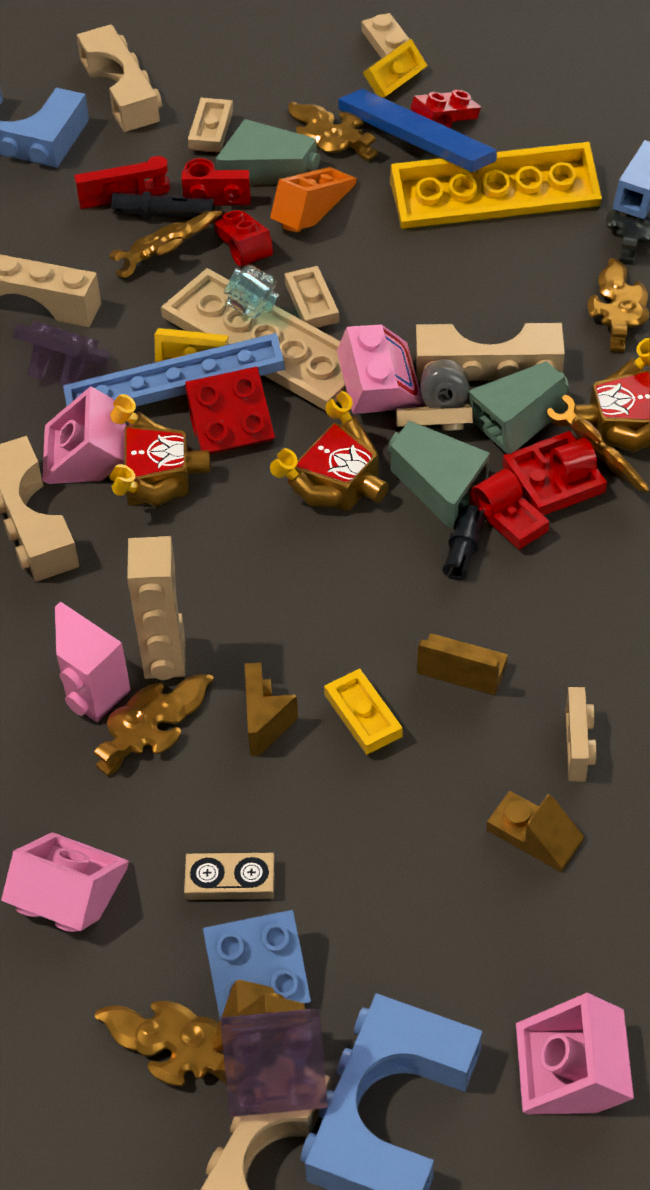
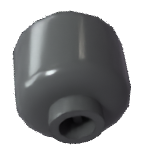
M441 359L429 364L421 375L420 389L422 399L429 408L462 407L468 398L469 392L465 370L453 360Z

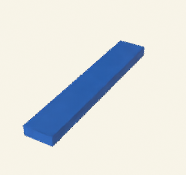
M365 89L357 90L338 99L339 110L355 114L362 121L470 172H475L497 161L496 149Z

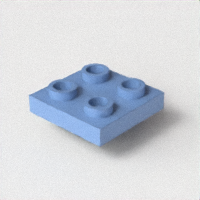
M293 910L203 928L219 1019H221L232 986L239 979L270 986L274 989L275 993L283 995L288 1000L301 1003L311 1002Z

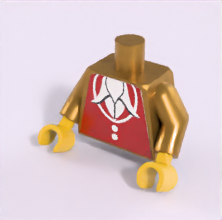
M645 338L639 342L636 351L640 357L637 359L631 358L615 373L592 385L590 404L576 405L577 416L590 422L601 434L603 442L609 447H619L631 452L650 448V370L644 371L646 365L650 367V338Z
M341 391L336 398L342 408H339L335 401L330 399L326 404L325 411L329 417L340 419L342 423L339 425L334 422L298 460L292 450L282 449L277 454L278 459H275L270 464V472L277 478L286 476L288 478L287 483L291 486L293 492L298 494L308 505L335 507L346 511L350 510L362 496L376 503L381 502L388 491L389 485L378 478V453L357 417H351L348 412L353 405L351 396L347 392Z
M120 394L113 402L114 408L110 413L111 419L116 424H124L127 421L129 422V427H125L124 465H116L109 478L114 481L111 486L114 494L122 496L126 493L128 506L144 503L155 507L161 506L176 497L185 496L189 493V474L211 472L209 450L188 451L186 433L184 431L160 425L141 412L134 413L136 404L128 395Z

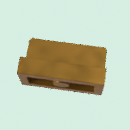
M430 633L428 639H421L418 645L417 674L495 696L507 666L508 654Z

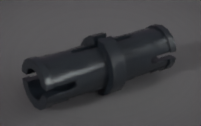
M467 505L461 509L457 528L454 533L450 534L448 540L450 549L442 571L447 576L451 567H453L449 577L452 580H463L467 577L472 555L478 551L480 546L478 536L482 523L485 520V512L480 510L477 519H475L479 507L474 505Z

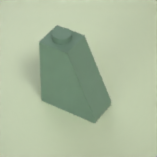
M244 119L216 157V170H249L251 186L278 185L279 179L318 169L320 154L317 153V140L313 137Z
M545 361L469 390L473 423L507 454L513 453L551 422L547 413L549 408L553 409L557 414H561L567 409L562 397L567 395L566 393L569 391L568 380L563 372H559Z
M411 421L407 422L400 433L396 432L389 442L388 453L391 454V471L447 527L454 529L459 522L461 509L464 506L470 505L469 493L471 488L489 478L490 453Z

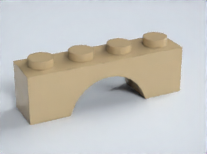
M112 24L76 34L80 61L90 77L108 78L117 81L116 84L109 88L113 115L123 132L160 122L158 109L162 107L160 93L157 88L152 89L147 72L140 70L137 57L134 52L130 53L128 51L124 36L118 35Z
M0 255V296L4 294H20L30 297L45 306L56 321L90 327L101 306L96 272Z
M525 323L523 329L516 337L500 344H480L470 341L460 335L453 324L416 325V377L418 381L421 380V375L429 364L441 359L453 360L460 364L466 372L468 381H495L545 361L559 372H563L565 353L562 323Z
M27 436L0 444V515L6 513L8 517L3 522L10 542L17 540L20 545L15 547V551L22 570L29 568L34 581L38 582L79 568L80 566L75 542L63 515L41 514L26 506L31 496L43 487V481L36 455Z
M171 536L128 538L127 579L144 678L167 680L172 677H185V631L182 613L178 614L172 538Z
M282 1053L277 1055L271 1067L265 1065L256 1079L254 1085V1092L256 1094L248 1107L242 1105L232 1121L230 1132L233 1134L224 1149L218 1147L211 1156L206 1169V1174L209 1176L201 1190H249L246 1184L249 1167L256 1155L265 1146L281 1138L292 1136L308 1137L309 1133H312L319 1120V1110L327 1090H331L330 1077Z

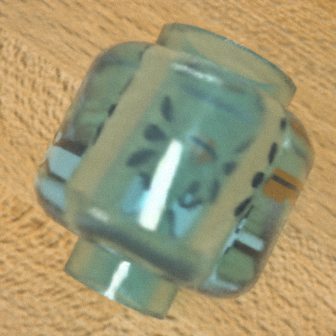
M246 265L242 270L236 268L223 292L228 295L227 303L230 307L253 319L259 317L262 311L270 313L279 294L273 291L276 286L275 278L252 265Z

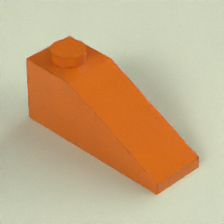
M327 167L279 179L270 219L282 223L281 227L291 232H300L301 229L315 226L356 185L357 178Z

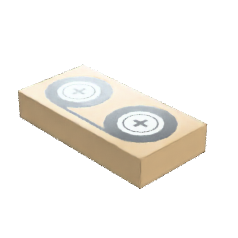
M274 853L186 854L185 900L274 899Z

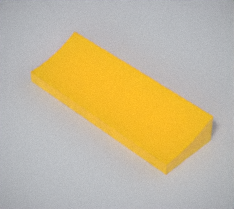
M590 142L497 152V161L475 172H470L442 158L391 164L390 186L394 195L401 229L600 206L602 201Z

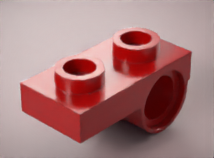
M462 90L416 95L410 107L411 111L448 128H451L453 121L478 119L481 107L471 99L470 94Z
M205 158L192 159L185 164L181 177L183 197L214 198L215 205H251L249 170H215L214 164Z
M230 211L225 213L223 218L213 221L215 234L229 244L231 255L238 267L272 256L273 248L269 229L244 211Z
M501 469L471 488L469 504L479 507L478 513L480 510H483L485 512V519L520 550L549 531V520L522 497L523 491L517 477L510 470Z

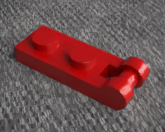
M154 156L144 163L74 175L80 209L112 204L113 192L143 195L144 191H148L152 195L157 196L166 194L170 190V180L165 175L168 172L167 159L163 156Z

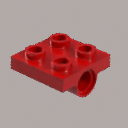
M258 366L185 382L184 386L189 403L190 419L200 451L209 450L211 455L274 441L275 435Z
M571 431L503 455L502 466L504 469L510 470L517 477L522 487L523 497L543 516L606 492L607 481L597 469V458L593 446L587 438L583 437L576 440Z

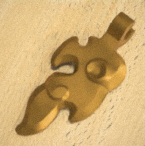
M294 101L288 104L290 115L294 119L307 124L304 127L297 126L296 132L316 138L317 145L321 150L335 153L351 147L365 161L372 160L378 154L376 149L370 147L376 141V138L370 133L362 135V129H355L363 125L362 119L357 115L341 112L339 117L342 119V123L333 124L334 114L326 111L321 106L298 104Z
M210 211L196 216L185 223L176 222L167 225L153 234L138 239L130 247L129 252L120 249L112 251L109 254L110 260L119 261L122 258L124 259V266L115 271L116 275L122 278L129 277L133 274L136 263L147 260L156 254L163 256L172 252L183 243V240L189 239L194 234L207 228L213 220L222 215V211Z
M610 258L608 266L599 274L598 284L600 286V295L610 299L612 302L603 303L599 300L598 295H592L588 299L587 310L593 318L597 316L604 317L601 320L602 324L611 328L610 351L625 352L627 328L640 326L646 323L649 318V311L646 307L648 292L640 281H636L634 285H628L626 283L627 269L625 265L615 258Z
M564 395L562 397L564 405L568 408L565 413L557 414L551 408L547 410L549 418L554 425L559 427L569 426L579 439L587 438L593 446L596 456L611 472L625 479L637 490L645 493L650 491L647 483L624 457L613 447H609L603 442L599 431L590 422L577 416L576 405L570 396Z
M210 674L193 675L178 684L170 694L162 693L164 689L162 683L152 684L138 691L126 706L118 708L110 714L107 720V728L115 739L112 742H103L94 751V755L101 759L96 764V768L106 776H110L117 771L124 757L130 752L140 754L143 752L144 746L150 745L154 754H160L173 746L180 737L181 729L175 727L168 731H161L157 728V725L161 722L170 724L180 723L187 715L195 712L202 704L206 688L214 681V677Z
M170 1001L153 1002L150 1007L155 1015L152 1018H144L136 1011L119 1005L103 1007L95 1012V1019L107 1026L113 1039L123 1048L138 1051L141 1055L148 1057L165 1049L172 1052L169 1060L165 1062L150 1061L147 1065L152 1076L161 1082L173 1086H183L185 1083L184 1074L186 1072H193L196 1079L204 1077L208 1072L218 1077L228 1087L241 1092L250 1078V1073L244 1071L248 1065L245 1060L236 1055H224L220 1053L221 1051L213 1050L212 1041L219 1023L209 1017H198L181 1004Z

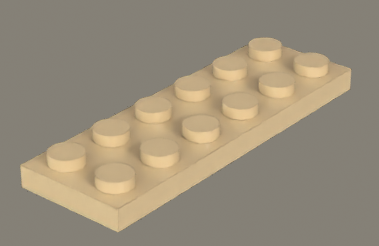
M208 268L161 306L162 317L185 331L229 335V344L277 333L286 370L264 376L325 410L326 404L330 399L337 403L336 396L341 391L347 392L337 354L341 341L261 297L252 299L256 305L253 307L249 306L246 299L251 300V296L254 293H248V290L245 291L243 287ZM244 296L242 297V302H239V305H235L234 301L238 297Z

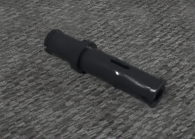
M144 191L143 195L113 192L111 207L113 214L142 215L143 219H150L151 216L194 218L201 214L215 211V199L152 195L148 191Z

